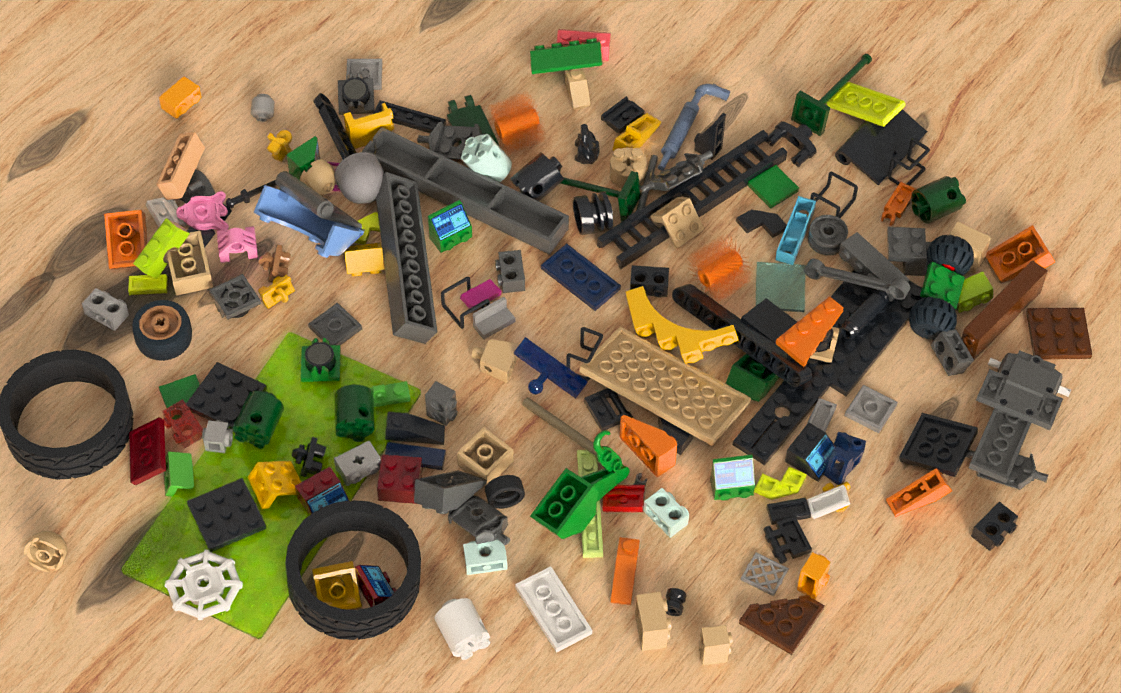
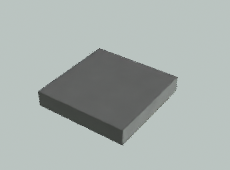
M338 303L308 323L309 328L321 340L326 338L330 345H341L362 330V325Z

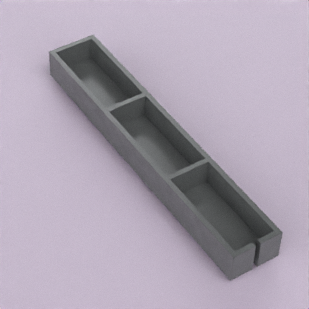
M383 127L375 134L373 141H370L362 150V152L371 153L377 157L384 174L388 172L416 181L419 192L446 205L460 200L467 215L547 254H551L569 229V215L478 172H474L472 169Z

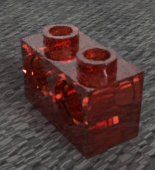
M183 399L162 411L164 425L167 429L171 428L173 431L172 437L177 445L181 444L185 449L202 439L203 428ZM174 415L182 416L179 420L172 419ZM185 430L192 431L188 436L182 434Z

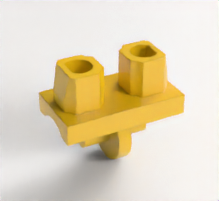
M288 130L280 131L276 137L269 133L267 137L270 143L266 149L272 153L273 159L280 162L292 151L289 146L292 142V135Z
M288 275L284 277L278 276L273 279V284L269 287L263 286L258 289L267 309L279 301L286 303L289 300L288 295L295 291Z

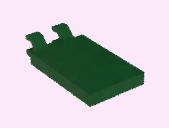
M472 95L464 96L466 107L460 109L457 108L455 100L448 101V111L450 114H447V120L450 126L475 127L474 125L478 124L482 135H490L499 146L481 105L475 106Z

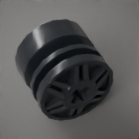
M605 191L599 192L598 196L596 193H592L591 202L586 195L573 197V212L580 235L593 233L594 224H596L599 231H603L604 226L607 230L613 228L612 206Z

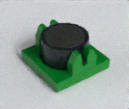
M314 338L310 346H302L301 382L340 381V345H330L326 338H323L322 342H318V339Z

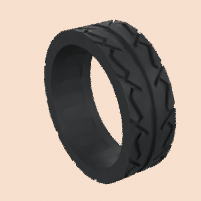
M75 349L42 354L17 369L6 382L8 384L3 387L0 394V427L8 448L18 463L26 470L38 476L60 480L90 475L102 469L103 466H107L119 456L126 446L125 443L129 441V432L133 430V411L124 379L116 367L109 361L87 351ZM65 382L91 383L103 388L115 399L114 411L106 425L93 437L80 444L60 448L44 447L28 441L18 432L19 419L27 404L40 392L54 385Z
M357 500L332 503L320 508L318 511L316 510L305 518L291 537L287 547L285 562L289 598L295 610L299 611L298 614L309 626L319 632H324L325 635L347 640L372 638L387 632L399 624L412 609L420 587L421 554L418 540L412 529L408 528L409 525L398 514L388 508H383V506L369 501ZM364 531L375 534L387 540L398 550L404 559L407 574L401 586L391 597L373 607L346 610L329 606L318 600L308 590L300 575L302 564L307 554L315 545L325 538L341 532Z

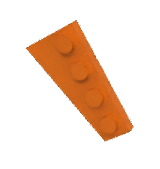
M829 296L777 338L776 345L804 367L810 356L816 351L819 343L826 337L829 329L838 320L844 307Z

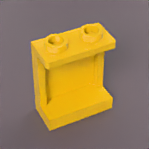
M385 103L381 104L382 112L355 120L351 112L344 114L345 131L355 149L364 147L370 141H373V137L381 127L391 132L394 130L391 120L393 119V113L391 108H387Z

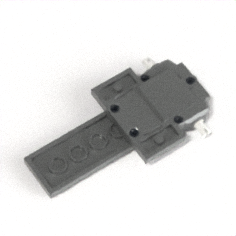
M1020 350L1018 354L1007 353L1002 362L990 358L988 365L997 368L998 372L989 369L976 399L978 402L993 407L994 410L970 462L969 469L1003 483H1007L1031 423L1051 430L1063 398L1056 396V394L1060 393L1069 397L1071 389L1060 386L1062 374L1054 369L1055 364L1045 361L1037 355L1033 356Z

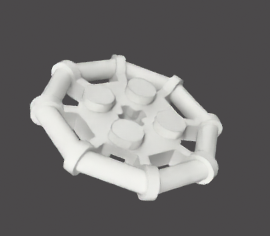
M204 550L202 553L185 559L180 558L177 561L178 564L170 578L165 581V587L168 589L173 603L172 608L175 611H181L198 618V620H203L205 617L222 611L227 612L231 609L230 606L239 589L243 587V582L239 579L234 565L235 561L232 558L227 559L209 550ZM203 561V563H201V564H198V565H195V566H192V567L189 566V565H192V564H195V563H198V562ZM209 561L220 564V566L212 567L209 564ZM183 570H186L185 578L183 577L182 580H178ZM228 570L231 580H225L222 573ZM200 581L209 582L206 587H199L201 585ZM177 587H182L185 594L181 598H179ZM231 588L225 599H223L221 596L224 593V589ZM187 601H192L193 604L198 605V609L186 605L185 603ZM214 601H217L219 603L217 605L204 609L205 604Z

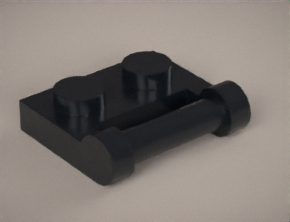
M609 388L584 398V403L601 431L619 425L623 415L633 418L631 412L626 410L617 393ZM606 398H611L620 415L615 414Z

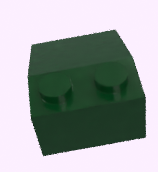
M745 354L732 365L725 384L747 395L751 400L759 402L768 394L780 377L748 354Z

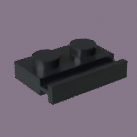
M626 96L601 115V120L607 122L609 127L620 134L629 124L643 116L645 111L633 101L628 100Z

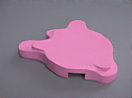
M219 191L212 196H195L187 204L185 203L177 208L176 216L196 230L215 229L217 231H228L229 225L220 218L228 213L227 208L223 205L226 194Z

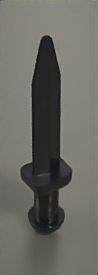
M275 180L265 184L270 187L277 186ZM265 185L249 192L243 189L240 192L241 195L226 200L227 207L234 208V205L243 201L246 204L250 203V197L262 193Z

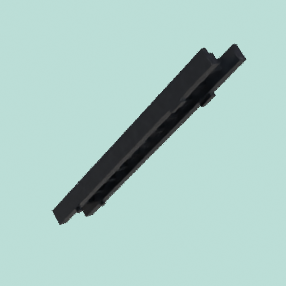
M764 130L760 131L705 167L699 175L682 182L598 237L597 247L603 248L613 241L623 252L616 257V262L619 264L620 269L626 267L669 238L665 226L658 228L649 219L652 214L675 198L683 195L685 198H690L698 217H701L745 188L751 179L771 167L778 166L787 158V151L782 147L768 156L758 147V145L766 141L768 133ZM750 152L760 162L755 165L745 154ZM736 160L747 171L741 174L731 163ZM723 169L733 180L728 183L717 172ZM709 178L720 189L714 192L703 181ZM697 187L706 198L700 201L690 190ZM642 223L652 234L644 237L634 227ZM627 232L638 243L630 247L620 236Z

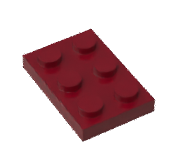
M160 417L129 432L130 483L138 485L166 471L164 420Z

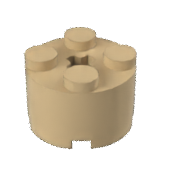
M618 148L614 150L610 159V179L619 188H623L631 171L638 172L639 184L644 182L647 160L642 150L639 148Z

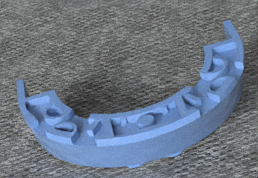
M267 185L264 186L254 213L260 216V220L267 223L273 221L309 236L308 240L320 243V245L316 244L315 249L318 250L317 254L326 258L329 255L340 256L365 231V229H362V226L359 228L322 219L281 189Z

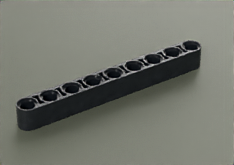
M686 284L673 290V300L713 330L734 325L739 341L732 344L791 386L797 387L812 379V371L808 366L805 365L803 367L773 341L694 285Z

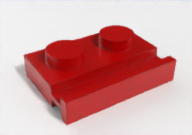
M616 485L603 497V512H643L645 485Z

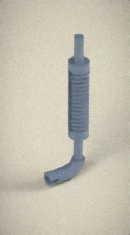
M714 83L702 84L697 87L692 101L685 103L661 149L663 157L658 165L659 170L663 171L669 159L676 157L699 112L698 103L701 97L707 94L727 101L730 90L721 88Z

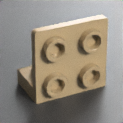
M677 197L651 215L653 222L664 224L675 248H679L704 230L690 198Z

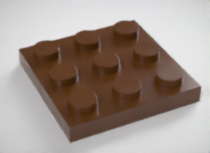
M1027 308L1026 314L1033 356L1037 355L1042 359H1091L1092 349L1084 308Z

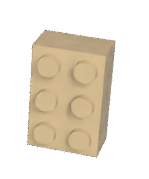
M201 231L190 232L180 248L173 247L166 252L176 295L213 288Z

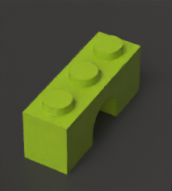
M166 218L133 264L146 275L157 279L168 264L163 260L165 253L173 247L180 248L190 233L178 223Z

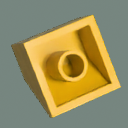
M381 242L352 245L345 251L347 274H351V276H360L362 272L369 271L370 274L381 273V270H385Z
M353 561L312 569L318 600L329 606L346 610L362 607Z

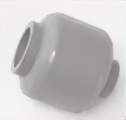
M258 94L252 99L251 115L260 122H265L267 119L272 118L274 115V100L267 94Z

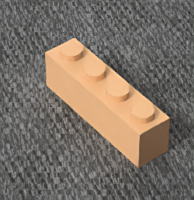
M195 132L179 135L156 184L166 200L183 197L205 149Z

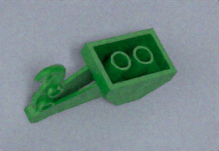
M608 430L598 433L593 441L597 460L605 469L580 477L565 468L530 515L534 521L561 539L583 532L595 516L597 502L629 475L630 469L622 464L621 458L610 447L600 445L603 436L611 434Z

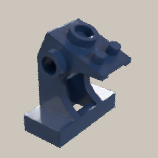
M845 432L837 433L834 442L836 447L832 451L824 476L837 485L844 483L846 476L860 463L866 445V440L848 435Z

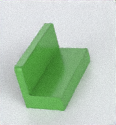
M168 451L166 455V471L164 472L165 496H174L177 488L193 489L194 478L192 455L190 453Z

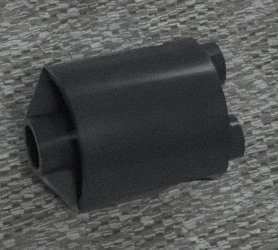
M540 152L513 175L510 180L516 187H519L520 193L540 201L564 180L560 173L563 166L554 156L548 159Z

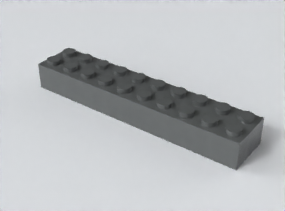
M386 172L383 175L376 201L392 332L394 336L426 344L438 331L418 184L416 181Z

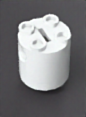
M471 599L448 600L434 617L435 622L453 656L466 660L473 655L472 652L484 649L490 645L489 633L485 629Z

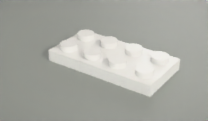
M551 566L515 584L517 592L556 653L592 634V629Z

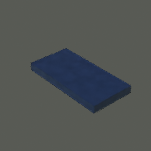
M567 243L541 264V269L594 311L621 290L620 284Z

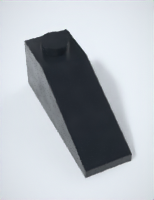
M725 113L719 115L701 133H698L694 139L695 151L703 154L710 150L713 154V157L709 158L711 160L717 156L723 147Z
M387 413L385 440L444 445L445 425L409 413Z

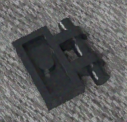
M796 516L778 521L776 523L777 530L773 531L771 526H766L763 529L766 534V541L773 548L772 553L774 557L778 558L781 564L787 561L786 553H790L792 559L809 554L812 551ZM782 537L785 544L780 546L777 539Z

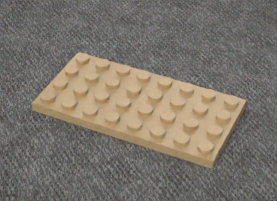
M621 326L596 350L591 362L583 363L579 370L582 374L711 446L751 401V398L694 366L688 363L685 364L683 360Z

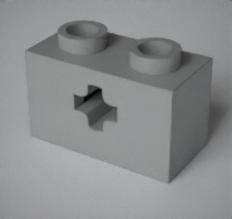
M370 441L334 458L335 468L347 486L352 483L355 484L362 478L373 475L380 470L381 458Z

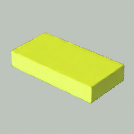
M160 274L157 279L149 275L129 276V295L167 293V274Z

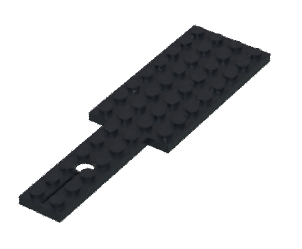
M909 280L911 288L905 299L899 300L895 298L891 302L889 301L854 339L844 338L839 331L832 363L809 358L806 366L812 371V379L797 387H793L783 381L733 440V446L747 455H752L755 460L766 465L815 406L818 398H821L829 387L844 396L850 393L909 321L911 308L918 300L923 298L920 296L922 287ZM843 282L831 296V298L844 307L842 314L833 327L840 328V325L877 289ZM779 407H785L789 410L790 415L780 418L776 416L775 410Z

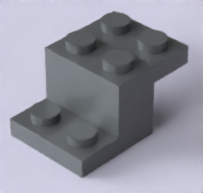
M888 227V260L903 262L904 275L926 276L928 269L927 250L931 242H926L925 228Z

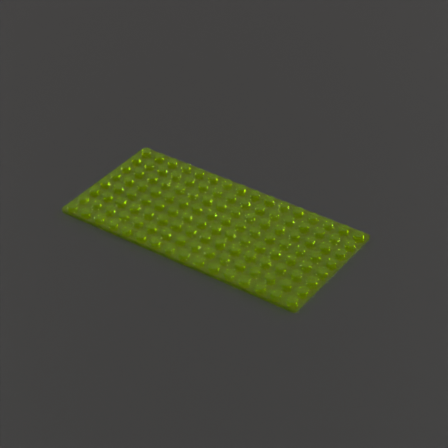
M292 332L287 333L255 379L266 384V392L275 395L284 405V412L269 444L265 445L264 449H258L248 442L237 441L234 438L235 433L233 432L232 444L226 448L225 453L205 450L193 466V489H177L121 569L124 575L170 597L168 589L165 587V581L170 578L178 564L177 561L180 558L185 559L208 550L186 501L243 478L267 529L212 552L227 559L232 558L235 561L234 565L240 581L243 582V587L239 589L229 611H222L211 615V617L256 639H261L289 598L285 565L287 547L295 530L309 516L297 499V495L277 496L270 508L262 509L248 479L257 462L291 461L301 482L314 476V474L308 473L306 477L300 476L303 461L301 464H296V459L292 457V450L299 448L301 444L305 445L306 450L311 438H318L317 443L325 446L326 451L322 459L313 457V460L322 463L321 471L328 467L333 470L351 502L367 476L359 482L347 486L335 468L334 458L367 441L371 442L381 457L386 449L387 442L391 441L385 440L387 413H409L421 395L419 388L408 384L410 402L374 407L375 430L372 434L365 437L364 441L355 442L353 439L337 437L335 430V393L338 389L352 384L371 388L382 384L388 385L403 381L341 354L340 381L301 382L302 346H310L312 341ZM327 538L315 545L307 554L301 567V578ZM203 561L198 562V563H195V564H192V565H189V566L192 567V566L201 564V563H203ZM209 561V564L212 567L220 566V564ZM183 570L178 580H182L183 577L185 578L186 570ZM228 570L222 573L224 579L231 580ZM202 580L199 587H206L209 582L206 583ZM177 587L179 598H181L185 594L182 587ZM231 588L224 589V593L221 596L223 599H225ZM187 601L185 603L186 605L198 609V605L193 604L192 601ZM214 601L205 604L204 609L212 607L219 603L217 601Z

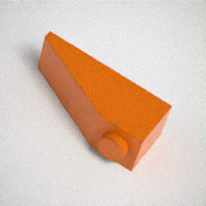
M936 468L885 500L896 517L936 502L953 490L944 475Z
M619 538L611 603L631 605L639 554V539Z

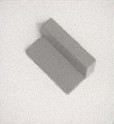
M505 297L473 313V327L483 340L515 323V317L508 310Z

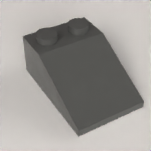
M459 470L419 478L415 480L414 503L422 505V508L434 509L439 514H447L448 511L458 509L481 489L487 480Z

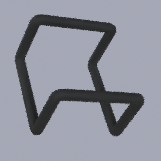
M912 138L907 154V159L912 164L907 166L900 160L892 157L888 179L897 185L900 183L891 177L894 162L907 170H911L916 165L921 170L907 183L910 186L926 169L918 162L929 153V147ZM914 143L925 149L916 160L911 158Z
M831 171L828 175L827 185L819 194L811 193L810 199L816 202L820 199L836 208V216L841 218L856 200L858 186ZM832 176L854 187L853 197L841 213L838 205L822 197L830 187Z
M470 277L463 278L441 292L442 307L461 329L464 328V316L480 307L484 308L490 305L488 299L463 312L460 315V321L446 306L445 293L466 281L467 291L470 290Z
M586 327L581 328L580 346L591 351L588 359L568 353L566 356L567 374L584 381L590 380L588 376L585 377L570 371V358L590 363L603 339L602 333ZM584 331L599 336L594 348L584 345Z

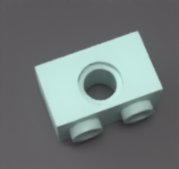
M499 540L481 544L471 541L463 544L467 575L507 570L505 545Z

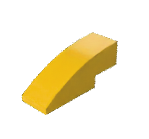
M648 113L644 114L629 124L623 134L615 138L612 150L614 151L618 148H640L659 127L661 121Z

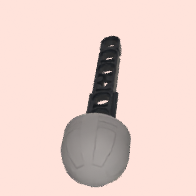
M319 93L313 101L319 109V113L343 159L335 170V181L340 191L349 201L357 204L371 203L376 200V196L379 193L384 175L383 168L377 157L373 154L356 152L336 111L333 109L331 101L324 94Z

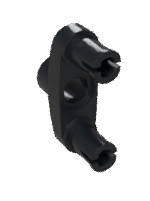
M781 121L766 137V142L770 143V146H773L779 139L784 137L801 151L791 158L792 163L796 164L797 167H800L803 162L808 158H812L817 153L814 144L809 139L813 135L812 131L805 124H801L796 128Z

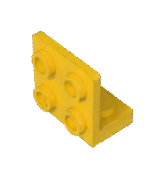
M291 461L257 462L248 476L262 509L270 508L277 496L296 495L295 486L301 483Z

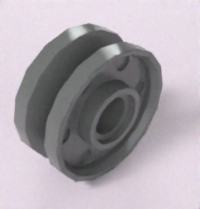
M821 215L816 217L811 222L809 228L808 244L819 254L835 255L839 253L840 244L847 239L848 227L837 216Z

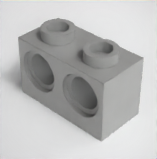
M97 288L82 303L85 315L114 331L129 316L127 304L123 300H117L108 292Z

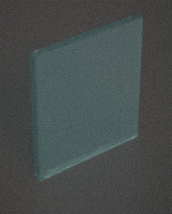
M757 262L755 306L767 298L783 311L805 312V265Z

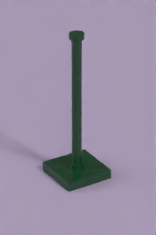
M864 54L861 60L819 101L800 90L796 94L791 120L799 125H807L813 133L821 136L825 131L830 107L826 103L866 64L872 61L871 56Z
M634 171L630 172L621 191L563 177L564 180L560 183L595 193L605 191L608 196L618 198L621 222L633 213L641 195L638 172Z

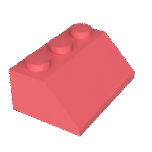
M559 29L557 43L562 42V45H567L569 41L579 40V43L586 42V39L597 38V41L601 40L603 60L608 61L611 32Z

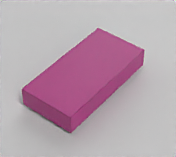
M489 279L461 294L460 299L470 309L486 299L491 301L499 297L502 291Z

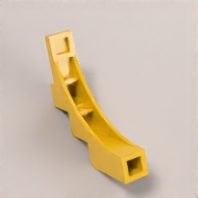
M643 286L625 291L637 335L639 337H647L656 333L660 348L663 350H670L679 346L685 364L703 359L702 352L711 351L717 347L739 341L734 325L708 331L685 328L661 316L649 302Z

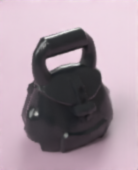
M582 124L581 133L578 134V138L575 140V146L578 147L575 161L581 164H593L599 156V142L596 141L594 134L589 131L588 125Z

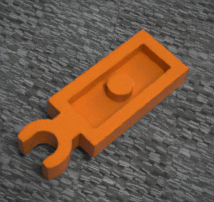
M900 182L884 206L885 212L882 213L881 221L883 222L885 218H890V225L892 226L895 223L896 217L901 218L912 201L911 195L916 188Z

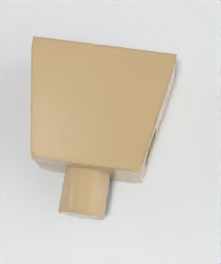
M491 339L488 341L485 349L475 346L472 357L480 359V370L508 383L520 355V344Z

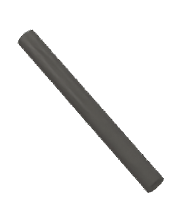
M651 155L644 184L650 181L651 171H655L658 159L656 155ZM649 190L645 193L641 192L637 210L645 207Z

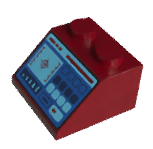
M330 467L295 486L297 499L309 515L332 503L350 501L340 480Z
M355 566L358 587L370 607L384 602L397 591L395 587L391 588L388 574L386 571L382 572L379 566Z

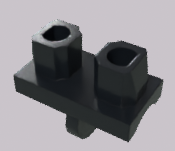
M312 437L306 450L305 445L302 444L299 445V448L292 450V457L296 459L295 463L301 464L303 461L300 473L302 477H306L308 473L315 475L321 471L322 463L314 461L313 457L322 459L326 447L317 443L318 438Z

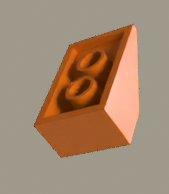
M142 210L104 214L109 269L135 267L133 263L147 245L145 213Z
M1033 225L989 250L986 254L988 262L1001 283L1014 279L1032 260L1043 268L1055 263Z
M626 415L621 416L620 439L656 477H659L675 466L677 442L673 436H669L661 429Z

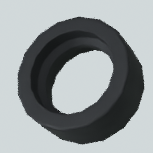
M515 475L499 476L492 479L485 486L488 504L494 508L512 507L521 502L525 497L522 480Z

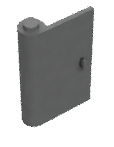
M283 171L277 175L275 180L277 187L318 217L361 228V223L289 172Z

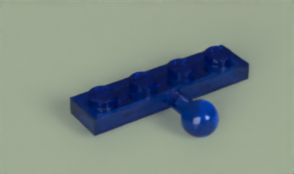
M526 337L513 353L541 373L537 379L531 380L528 384L529 392L534 395L540 394L543 391V383L547 378L575 399L588 383Z

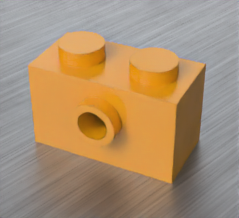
M183 76L159 97L161 109L177 119L182 114H185L190 107L198 103L202 97L200 87Z
M812 552L800 572L797 590L816 599L822 587L826 586L830 579L828 571L831 561L827 560L823 555H817Z

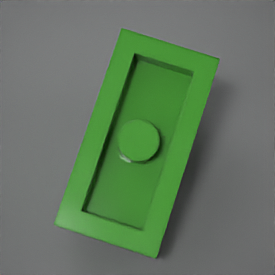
M407 381L388 385L382 384L370 388L374 395V407L410 402Z

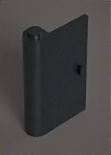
M902 109L884 127L865 120L836 151L835 157L843 165H849L852 162L879 186L888 176L891 158L895 157L901 161L908 154L910 140L915 138L920 141L928 131ZM894 162L893 169L898 165L896 162Z

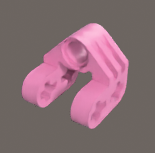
M254 226L245 227V230L232 228L228 231H217L221 263L230 262L229 253L247 251L249 259L258 258Z

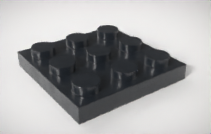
M216 362L185 404L187 410L210 421L220 420L226 422L229 429H233L249 392H264L267 390V386Z
M922 413L899 456L900 462L931 471L937 468L942 474L956 477L978 433V428Z
M243 478L186 501L210 552L267 529Z

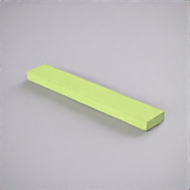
M577 450L578 476L582 477L598 471L597 457L588 450ZM600 500L597 502L595 516L584 531L581 532L583 558L603 557Z

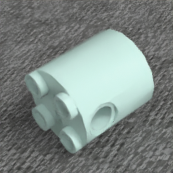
M488 134L468 138L461 156L463 162L474 172H478L497 182L504 180L512 168V162L506 153Z

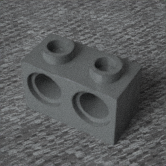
M521 250L498 252L499 260H495L496 271H500V275H497L498 286H502L503 293L525 291V275Z
M956 329L949 330L948 332L942 331L931 344L948 376L963 374L974 361Z
M435 381L425 394L426 415L447 426L450 421L456 418L458 413L456 391Z

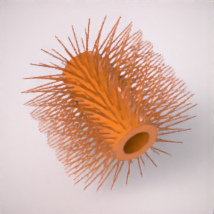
M519 96L518 98L524 99L512 98V100L517 101L505 100V102L510 103L498 102V104H505V106H501L498 112L496 110L493 114L496 115L493 117L495 118L493 120H495L496 134L500 138V147L502 141V147L506 143L504 148L507 145L509 147L510 144L511 146L516 144V147L515 145L513 146L514 148H522L517 146H529L524 144L531 135H534L530 142H535L537 137H539L538 133L541 130L539 129L541 128L539 118L543 117H538L534 105L530 106L532 100L528 104L530 99L526 102V97Z
M721 239L719 242L714 241V243H718L715 244L717 247L714 246L708 250L706 257L703 258V255L705 256L704 252L693 256L699 260L697 267L700 268L698 271L696 269L693 271L698 272V275L693 276H698L699 279L696 280H699L705 286V289L708 290L709 288V291L711 289L712 292H715V290L718 292L719 290L721 294H729L727 291H734L731 289L733 287L729 281L731 282L732 280L737 288L739 284L743 285L741 283L744 282L741 281L740 277L742 278L743 273L745 274L743 269L746 266L743 265L745 261L742 260V256L736 252V244L733 250L729 246H726V248L723 246L722 248L721 244L723 245L724 240Z

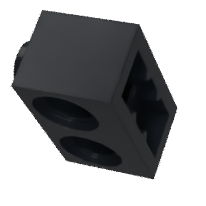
M632 265L630 290L643 286L647 296L667 297L669 268Z
M998 502L974 526L971 537L991 551L995 546L999 547L1003 543L1007 534L1011 535L1018 526L1016 524L1018 515L1001 502Z

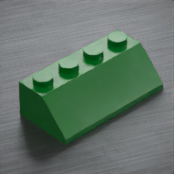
M597 38L586 39V42L579 43V40L569 41L567 45H562V42L552 43L551 47L536 45L530 51L532 74L602 66L604 61L601 40L597 41Z

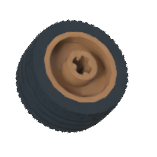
M156 300L141 307L134 316L132 324L134 339L137 347L146 357L159 361L171 360L184 353L189 347L192 340V327L187 312L178 303L169 300Z

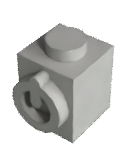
M220 420L208 421L207 428H204L202 432L205 450L219 453L226 452V448L231 446L233 440V429H229L228 423Z

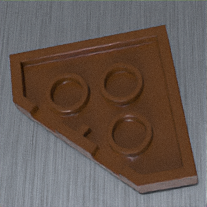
M808 595L799 596V598L787 600V598L774 600L761 605L758 603L750 604L740 618L739 624L793 655L824 610L825 605Z

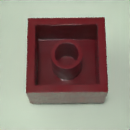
M382 454L377 484L378 501L417 504L414 503L415 480L422 478V458Z

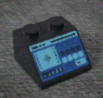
M808 423L787 449L785 462L819 482L826 471L830 456L836 446L826 432Z

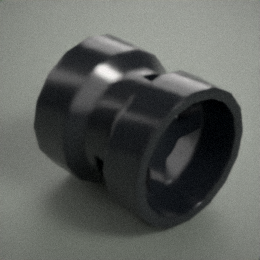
M669 588L667 590L668 611H666V614L671 616L682 615L684 609L682 604L685 603L687 597L683 590L678 588Z

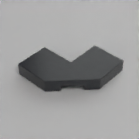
M752 209L736 218V222L746 233L763 226L772 238L783 233L787 226L778 214Z

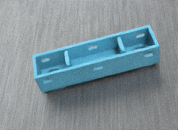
M798 196L776 251V261L794 265L815 211L816 201ZM805 210L809 215L807 216V214L800 213L799 211Z

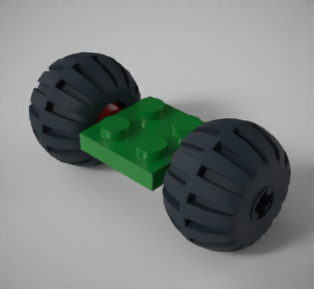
M954 235L939 236L929 245L927 250L928 269L920 294L923 298L913 305L909 313L911 329L920 337L929 340H935L942 331L948 332L955 329L957 325L955 310L957 309L965 280L963 275L970 270L974 262L972 246L965 239Z

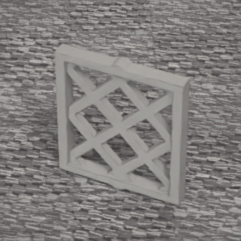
M756 552L747 565L741 580L774 596L789 568ZM758 559L759 565L753 566L754 560ZM770 565L772 571L765 572L764 566ZM761 567L762 573L756 574L754 569ZM748 570H751L753 575L746 577ZM783 571L782 577L778 578L776 573ZM774 574L775 579L769 581L767 575ZM764 576L766 582L759 583L757 578ZM777 582L775 589H772L770 584Z

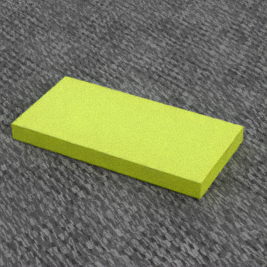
M847 82L827 102V106L884 127L905 107V101Z

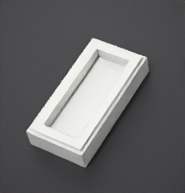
M844 485L807 499L811 517L814 519L850 505Z

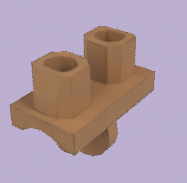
M276 245V250L272 256L271 253L266 252L265 255L259 257V264L263 266V270L270 268L268 282H273V279L276 277H284L288 274V268L279 266V263L288 265L291 256L290 253L282 251V245Z

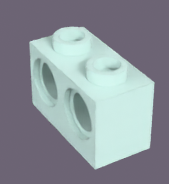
M663 488L644 501L643 511L670 538L688 525V510L684 506H680L675 501L674 496Z

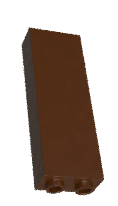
M1032 260L964 328L961 339L974 360L1041 293L1048 270Z

